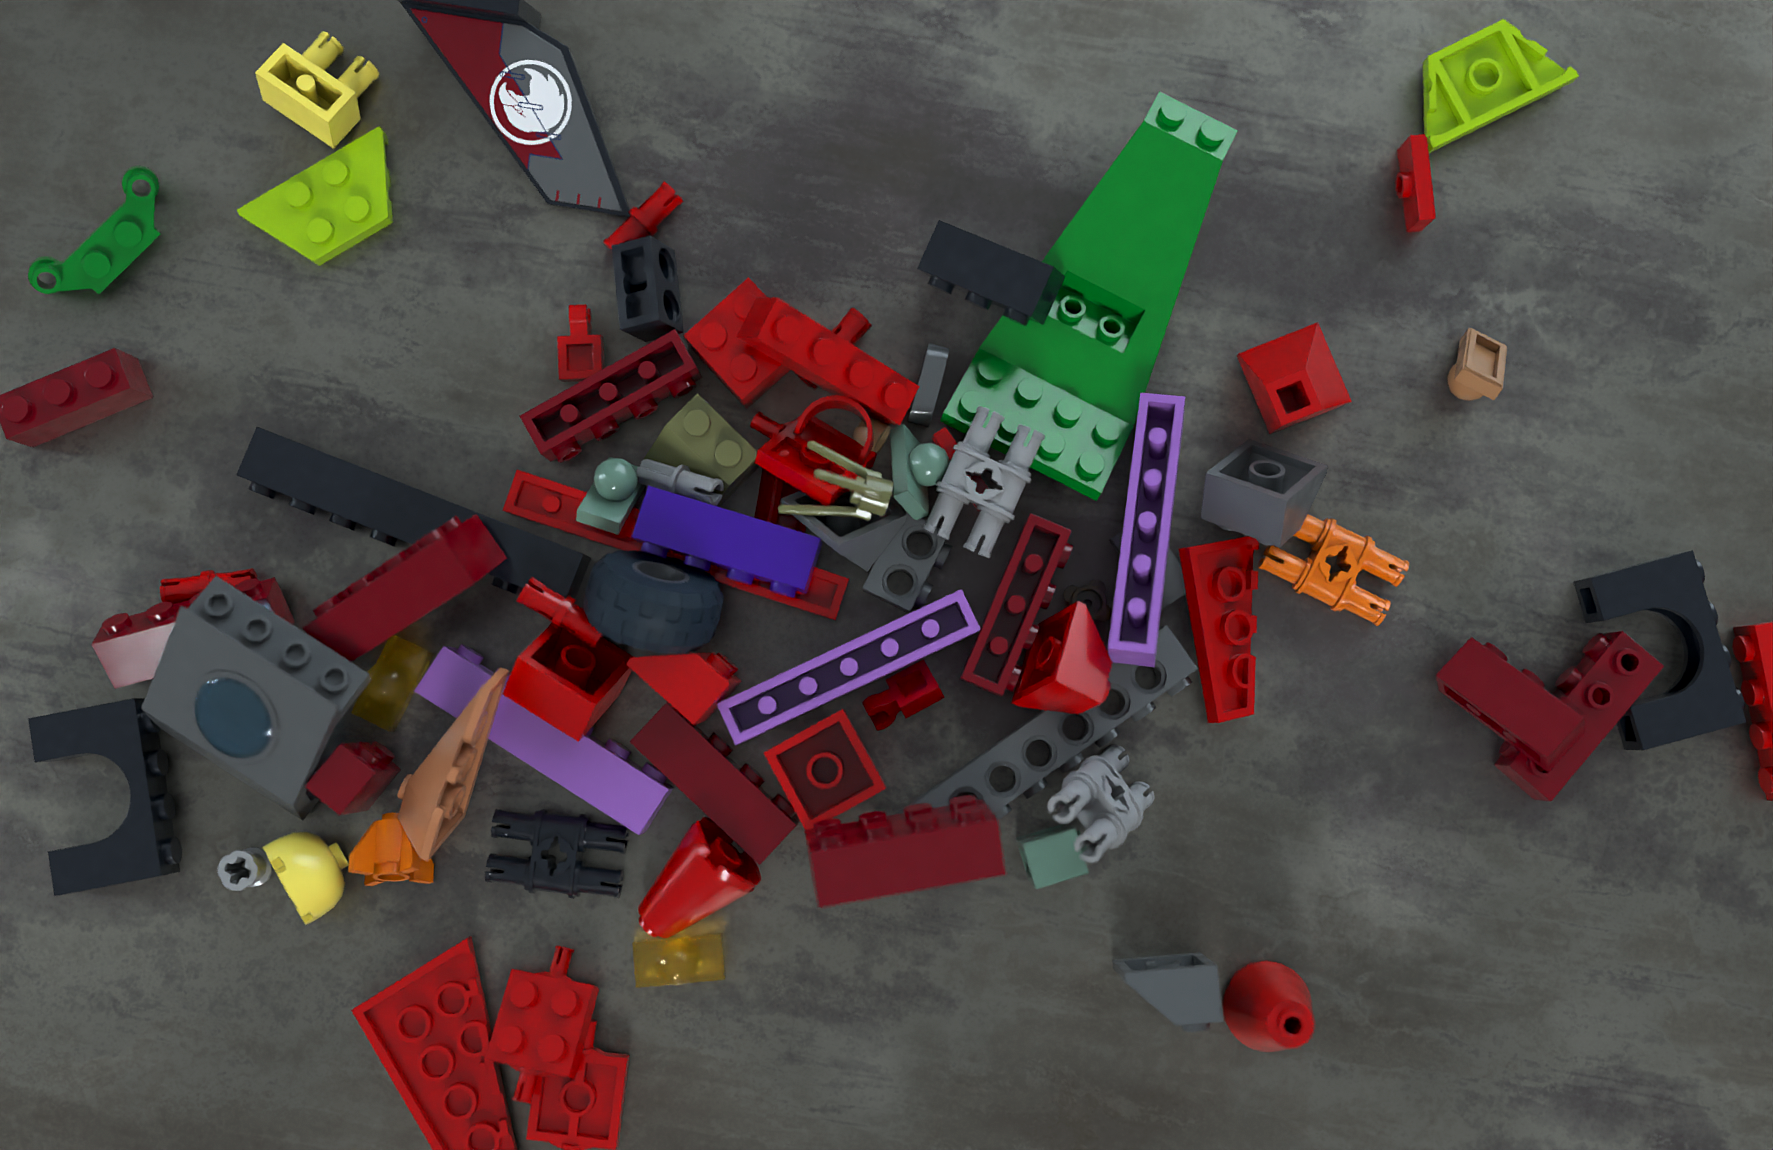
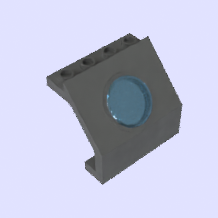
M215 576L188 609L181 606L141 709L163 731L303 821L319 801V798L304 786L316 773L314 771L333 729L372 679L370 674Z

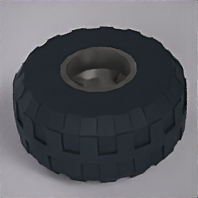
M621 550L604 555L592 567L585 592L584 611L591 626H594L596 631L612 638V640L641 650L655 651L656 653L687 654L690 651L700 650L714 637L722 611L724 596L714 576L705 571L684 565L683 560L668 556L664 559L642 551Z

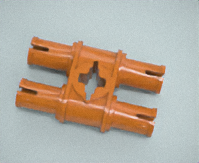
M1307 514L1301 529L1293 535L1311 544L1310 549L1312 551L1309 557L1303 560L1274 545L1266 547L1263 555L1266 557L1260 559L1259 569H1264L1292 583V588L1298 594L1303 592L1330 605V609L1335 612L1337 610L1341 612L1343 609H1346L1372 622L1376 626H1379L1386 617V614L1381 612L1383 610L1389 611L1391 601L1356 586L1355 579L1358 573L1365 570L1397 587L1405 577L1401 573L1402 570L1407 572L1410 565L1409 561L1402 560L1375 547V541L1372 540V537L1368 535L1362 537L1337 525V520L1333 518H1326L1322 521ZM1337 556L1336 564L1341 567V571L1330 574L1331 566L1325 560Z

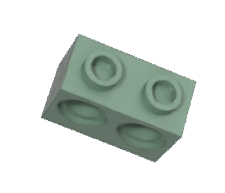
M1063 823L1016 838L1028 881L1035 889L1089 873L1086 861L1079 857L1087 849L1086 845L1077 852L1074 848L1075 840L1081 834L1080 830L1076 831L1071 825Z

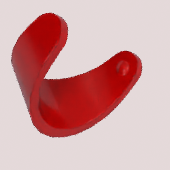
M840 395L825 396L811 403L800 416L794 433L800 435L813 416L827 409L850 411L859 416L867 427V440L858 459V464L863 465L874 445L873 427L866 410L853 399Z

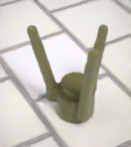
M811 440L807 443L809 449L858 475L855 480L820 469L814 472V476L818 479L850 489L849 502L857 504V506L780 505L778 507V511L782 514L856 517L869 521L871 514L884 516L890 501L893 481L882 479V473L867 469Z

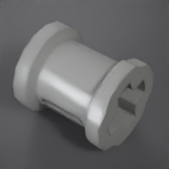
M250 847L244 850L233 851L229 855L224 856L218 865V876L222 880L224 887L233 891H241L247 887L263 885L270 879L274 869L262 848ZM244 861L245 867L251 870L250 876H247V870L245 868H241L242 862Z

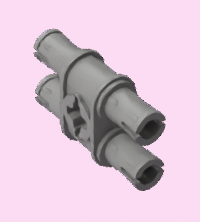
M978 406L963 442L958 441L957 445L954 444L952 448L955 452L941 482L937 481L936 491L939 492V495L922 528L934 534L940 518L943 517L944 521L937 536L949 540L950 533L963 505H969V502L978 506L977 509L980 513L963 547L974 552L981 536H984L985 540L978 554L989 559L1004 523H1010L1014 519L1013 511L1026 483L1030 484L1032 480L1030 478L1031 473L1028 471L1045 435L1035 430L1028 446L1025 447L1023 444L1030 428L1019 424L1004 460L996 462L990 459L991 456L987 452L1004 417L993 412L987 427L983 428L982 426L988 416L989 409ZM984 471L990 472L992 474L991 482L1001 491L987 488L983 494L977 493L975 491L976 483L966 474L981 477Z
M1109 745L1099 756L1087 757L1080 764L1079 770L1069 773L1064 778L1062 790L1055 794L1048 802L1049 813L1053 812L1058 806L1061 808L1053 816L1054 820L1060 823H1068L1077 816L1086 829L1084 833L1076 838L1074 843L1076 852L1086 845L1087 849L1079 855L1086 862H1095L1102 857L1108 848L1119 847L1125 841L1128 832L1135 830L1141 824L1143 811L1150 807L1155 799L1153 791L1144 797L1143 793L1150 788L1145 782L1136 781L1129 787L1119 773L1128 767L1129 755L1126 754L1119 760L1118 756L1125 751L1119 745Z

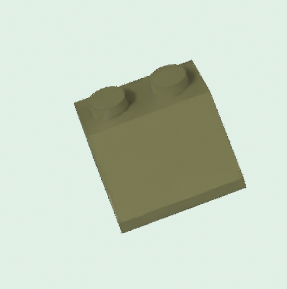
M698 393L665 425L644 459H650L673 467H678L682 464L688 466L690 472L722 480L724 484L723 491L717 489L713 491L722 495L717 507H720L760 467L755 464L758 451Z

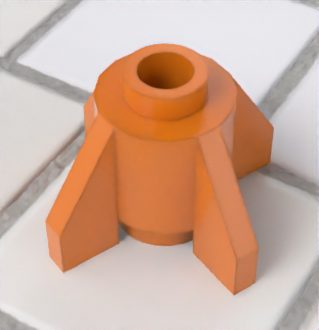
M385 813L382 815V820L373 822L349 854L348 872L364 874V885L375 886L384 881L395 882L408 879L411 882L433 883L434 863L431 858L428 861L419 858L398 819L399 813Z

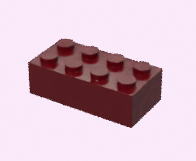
M477 514L463 523L458 516H455L313 609L312 611L317 618L302 629L318 642L352 662L476 583L505 561L507 557Z
M975 796L955 797L949 800V805L931 808V804L928 803L913 804L905 807L904 813L886 816L884 811L867 812L859 816V821L841 824L840 819H826L814 823V829L804 830L812 883L819 908L1006 875L998 819L983 800H976Z

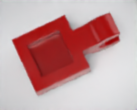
M586 304L569 305L570 336H557L558 374L561 382L583 381L605 368L603 336L601 334L590 335L592 329L591 309H587Z
M923 659L886 679L885 681L889 689L867 697L862 704L875 728L879 731L889 727L895 721L899 711H902L905 718H908L945 697Z

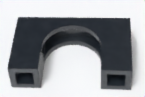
M1693 550L1573 581L1586 623L1605 621L1638 611H1648L1666 619L1677 631L1683 645L1684 661L1676 681L1667 690L1658 695L1635 701L1616 723L1624 750L1644 751L1746 723L1743 713L1745 708L1744 697L1734 684L1730 671L1732 664L1731 656L1726 646L1721 642L1716 626L1718 624V614L1714 605L1708 600L1703 584L1705 580L1704 569L1701 563L1695 559Z
M145 698L127 699L28 718L34 762H54L93 754L101 755L113 761L123 771L130 788L131 797L128 813L121 826L113 834L98 842L48 851L54 896L180 872L179 863L182 859V848L180 841L174 836L172 819L175 816V803L171 794L168 793L165 777L169 769L168 758L160 745L159 731L161 728L141 709Z

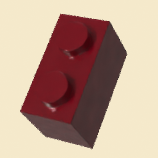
M373 741L372 744L369 742L340 743L304 787L339 816L368 811L402 769L392 762L395 758L394 754L376 741Z

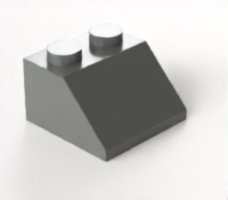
M1248 439L1206 472L1201 519L1217 524L1221 529L1236 531L1255 538L1264 545H1274L1280 548L1301 529L1327 474L1328 465Z
M1202 953L1112 960L1113 969L1124 982L1176 1026L1182 1025L1183 1031H1206L1210 1029V1023L1223 1022L1218 968L1214 962Z

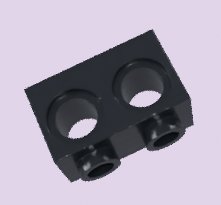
M652 236L612 245L620 330L644 342L656 340L674 329L678 334L684 333L675 250Z

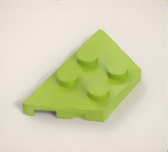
M1505 19L1429 55L1423 61L1424 134L1427 137L1429 153L1572 83L1579 77L1577 71L1571 66L1565 70L1545 56L1548 51L1536 41L1524 38L1521 31Z
M378 126L237 209L238 214L249 223L254 224L318 266L324 264L393 223L392 202L388 196L391 182L390 170L386 164L385 145H388L386 133Z

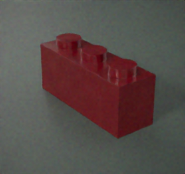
M113 348L1 394L0 424L7 440L35 447L153 398L138 358Z
M1471 637L1436 674L1439 691L1549 772L1584 735L1585 718L1582 716L1583 711L1569 698L1562 695L1556 698L1545 690L1542 680L1527 669L1519 671L1506 662L1508 660L1506 655L1495 645L1489 642L1482 645Z

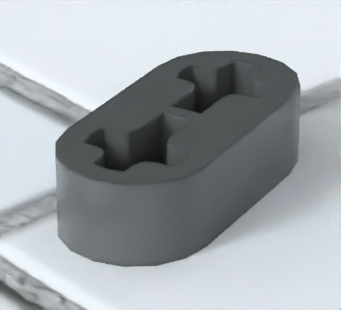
M928 343L917 385L920 387L912 401L907 422L929 427L950 348Z

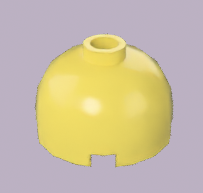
M295 832L282 836L262 847L305 925L320 918L335 907L342 897L345 887L341 870L349 866L336 842L328 846L318 835L309 832Z

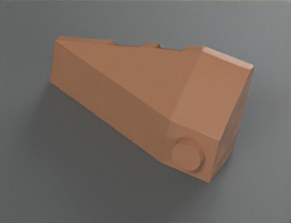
M500 667L481 687L414 774L409 773L399 788L398 798L402 799L398 819L421 859L428 861L466 815L509 672L504 668Z

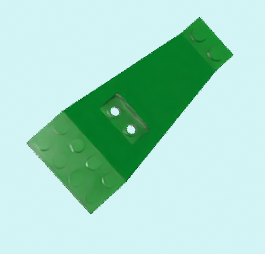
M1159 91L1142 124L1042 260V262L1054 266L1065 276L1044 325L1029 320L1027 326H1023L1002 316L976 352L944 410L940 421L967 434L978 406L989 409L988 416L982 426L983 428L987 427L993 412L1000 414L1004 417V420L1001 422L990 447L1005 455L1014 439L1019 424L1030 428L1023 444L1025 447L1028 446L1035 430L1045 435V438L1041 442L1030 467L1097 501L1134 427L1138 415L1140 393H1145L1222 162L1238 130ZM1105 329H1107V330H1109V331H1111V332H1113V333H1115V334H1111V333L1107 332Z

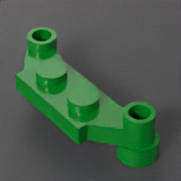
M133 166L127 169L122 177V188L126 194L125 201L64 261L60 262L55 258L47 256L34 260L28 270V279L32 287L44 294L82 289H93L97 294H100L161 234L154 226L155 197L159 192V181L156 174L144 166ZM142 179L147 181L150 187L148 191L139 193L132 188V184L136 180ZM43 272H49L55 276L56 280L53 283L46 284L40 281L38 275Z

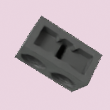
M901 509L907 515L906 522L875 561L862 589L864 592L909 614L914 605L919 608L923 607L933 587L926 580L933 566L942 569L953 546L945 543L946 539L937 536L940 527H936L934 534L922 528L926 520L922 518L915 520L907 511ZM916 533L925 534L931 540L932 549L922 556L912 554L906 544L910 536ZM896 572L908 574L913 582L912 589L905 595L893 594L887 586L888 578Z

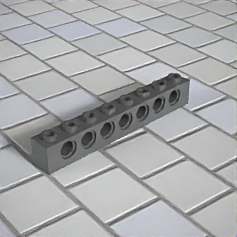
M1167 625L1159 627L1155 667H1152L1156 674V680L1151 688L1143 689L1136 683L1135 672L1139 665L1112 662L1108 680L1111 683L1110 689L1115 691L1120 697V707L1112 715L1104 713L1099 705L1080 714H1075L1085 724L1084 733L1079 739H1068L1062 730L1063 721L1066 717L1072 715L1071 713L1042 710L907 806L920 803L931 804V808L947 806L950 799L955 798L961 792L967 791L973 793L977 800H983L995 817L1000 820L1012 810L1008 804L1022 793L1026 799L1038 793L1048 785L1045 777L1057 768L1062 773H1065L1084 759L1081 751L1095 742L1100 748L1121 733L1116 726L1129 717L1134 722H1137L1156 708L1153 700L1166 691L1172 697L1192 683L1188 675L1198 668ZM1035 740L1045 742L1049 748L1047 761L1038 766L1032 765L1026 758L1027 746ZM998 766H1007L1013 773V783L1004 791L994 790L989 782L991 771ZM904 808L896 814L904 813Z

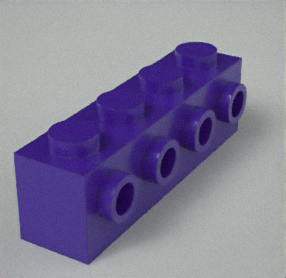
M649 485L632 534L633 539L642 543L640 551L664 559L667 558L668 552L685 557L684 565L709 572L711 565L727 569L726 577L749 585H752L754 578L771 583L769 591L791 598L795 597L796 591L807 594L822 546V540L819 537Z

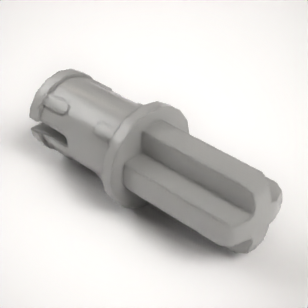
M644 459L640 467H637L636 472L640 484L649 485L717 506L722 498L721 494L713 492L714 489L723 491L724 484L722 480L690 472L688 466L681 464L678 467H673L650 459Z

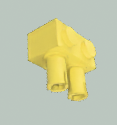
M323 31L302 55L285 43H282L255 72L264 102L334 149L360 121L357 98L379 77V72L369 60L363 66L365 58L357 56L354 62L338 79L327 73L325 70L344 53V49L333 36L327 41L330 35Z

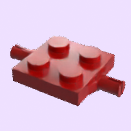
M758 412L753 417L750 427L770 438V440L758 449L755 464L825 506H830L843 493L850 491V489L831 484L814 476V472L817 469L855 480L858 475L809 449L807 443L811 440L857 464L864 446L815 416L811 418L803 432L799 435L794 433L800 416L793 421L779 424L762 412ZM871 450L867 460L861 466L871 469L877 453Z
M555 946L549 972L531 973L511 969L485 1059L509 1065L520 1072L514 1096L512 1097L514 1101L531 1104L538 1077L551 1075L571 1079L576 1077L600 988L590 984L575 982L567 976L572 954L574 953L573 949Z
M591 1019L575 1079L557 1075L538 1077L530 1105L526 1140L549 1142L558 1148H562V1150H586L590 1148L616 1150L619 1146L630 1055L604 1052L597 1047H593L597 1020Z

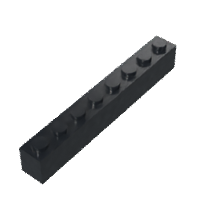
M256 427L236 474L251 481L248 490L271 499L275 498L277 492L292 497L289 506L312 515L315 514L317 507L332 513L329 519L330 522L355 531L357 523L372 528L369 537L394 547L398 539L410 544L416 543L455 516H458L463 523L477 514L507 557L505 561L487 573L494 576L491 585L514 594L517 593L519 586L524 588L530 578L533 577L563 597L571 596L575 599L591 561V558L585 554L260 427Z

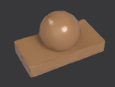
M1468 328L1460 339L1457 363L1451 367L1447 375V384L1451 393L1458 399L1466 401L1480 399L1483 395L1495 400L1503 389L1507 354L1506 345L1472 328Z

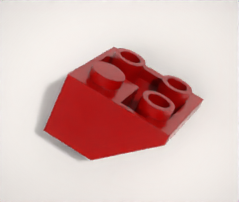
M1318 322L1236 355L1269 434L1352 402Z

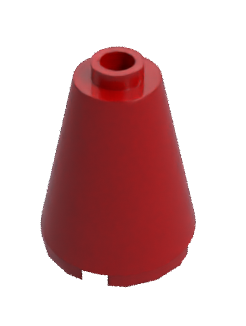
M703 817L690 826L638 906L639 923L643 930L652 937L659 936L668 939L752 892L761 881L760 870L755 860L745 851L740 854L731 844L733 840L710 818Z
M1266 960L1249 963L1234 973L1223 995L1222 1009L1224 1021L1232 1034L1241 1043L1257 1051L1275 1052L1300 1047L1311 1038L1314 1031L1311 995L1303 979L1294 970L1283 964Z

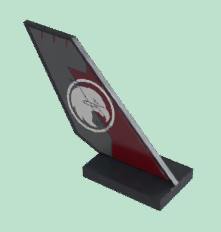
M397 0L407 11L547 204L624 217L630 216L628 214L630 210L571 50L566 45L539 30L541 13L525 0Z

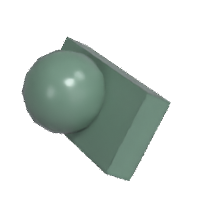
M905 424L891 429L890 433L893 497L912 518L918 520L929 516L928 486L936 485L937 481L941 482L950 460L947 452L942 447L934 443L920 444Z
M608 457L607 460L597 466L593 477L594 482L577 509L576 521L619 534L646 486L638 482L636 470L639 466L630 464L623 458Z

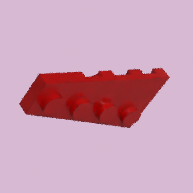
M1244 536L1179 548L1208 723H1221L1254 715L1256 657L1251 655V637L1253 633H1257V616L1252 615V590H1258V571H1253L1254 550H1259V542L1255 538Z

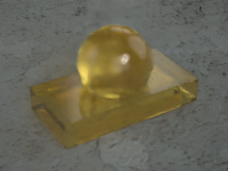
M396 634L391 636L376 664L367 671L372 680L361 692L351 713L389 732H395L415 692L414 690L420 683L434 653Z
M723 933L638 940L632 943L636 988L662 985L680 986L687 983L726 979Z

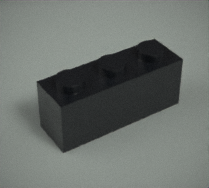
M940 220L917 268L930 277L928 285L950 295L954 288L966 292V301L985 310H989L991 304L1004 308L1005 311L1002 316L1023 326H1027L1029 320L1044 325L1065 279V276L1054 266Z

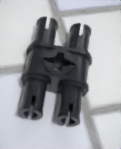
M501 809L495 810L492 822L509 824L510 826L497 824L496 827L492 826V838L500 837L530 841L532 854L529 859L491 853L486 863V867L491 868L490 871H485L486 882L523 885L524 889L529 893L535 894L536 891L568 894V897L573 899L579 897L581 893L620 898L623 885L619 883L624 879V870L585 866V862L582 861L583 853L588 848L625 854L628 840L612 839L610 837L625 839L626 836L629 837L630 829L621 825L591 822V818L587 817L586 814H580L579 817L548 813L546 809L536 811L534 815L502 811ZM559 843L560 851L567 853V858L558 862L557 865L556 857L549 855V849L557 846Z

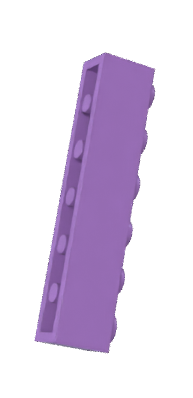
M1140 393L1108 653L1111 661L1114 663L1155 667L1184 424L1185 396Z
M961 589L718 703L717 706L735 745H739L974 635L981 629Z
M463 644L458 649L443 646L414 691L450 715L458 718L481 687L494 675V672L480 664L484 657ZM508 672V675H507V679H506L504 688H505V686H506V684H507V681H508V679H509V677H510V673H509V672ZM501 695L489 735L491 741L636 834L641 835L647 831L674 788L665 782L667 777L658 768L649 762H646L643 767L628 758L631 751L611 738L608 739L606 744L591 735L595 729L593 726L577 742L509 698Z

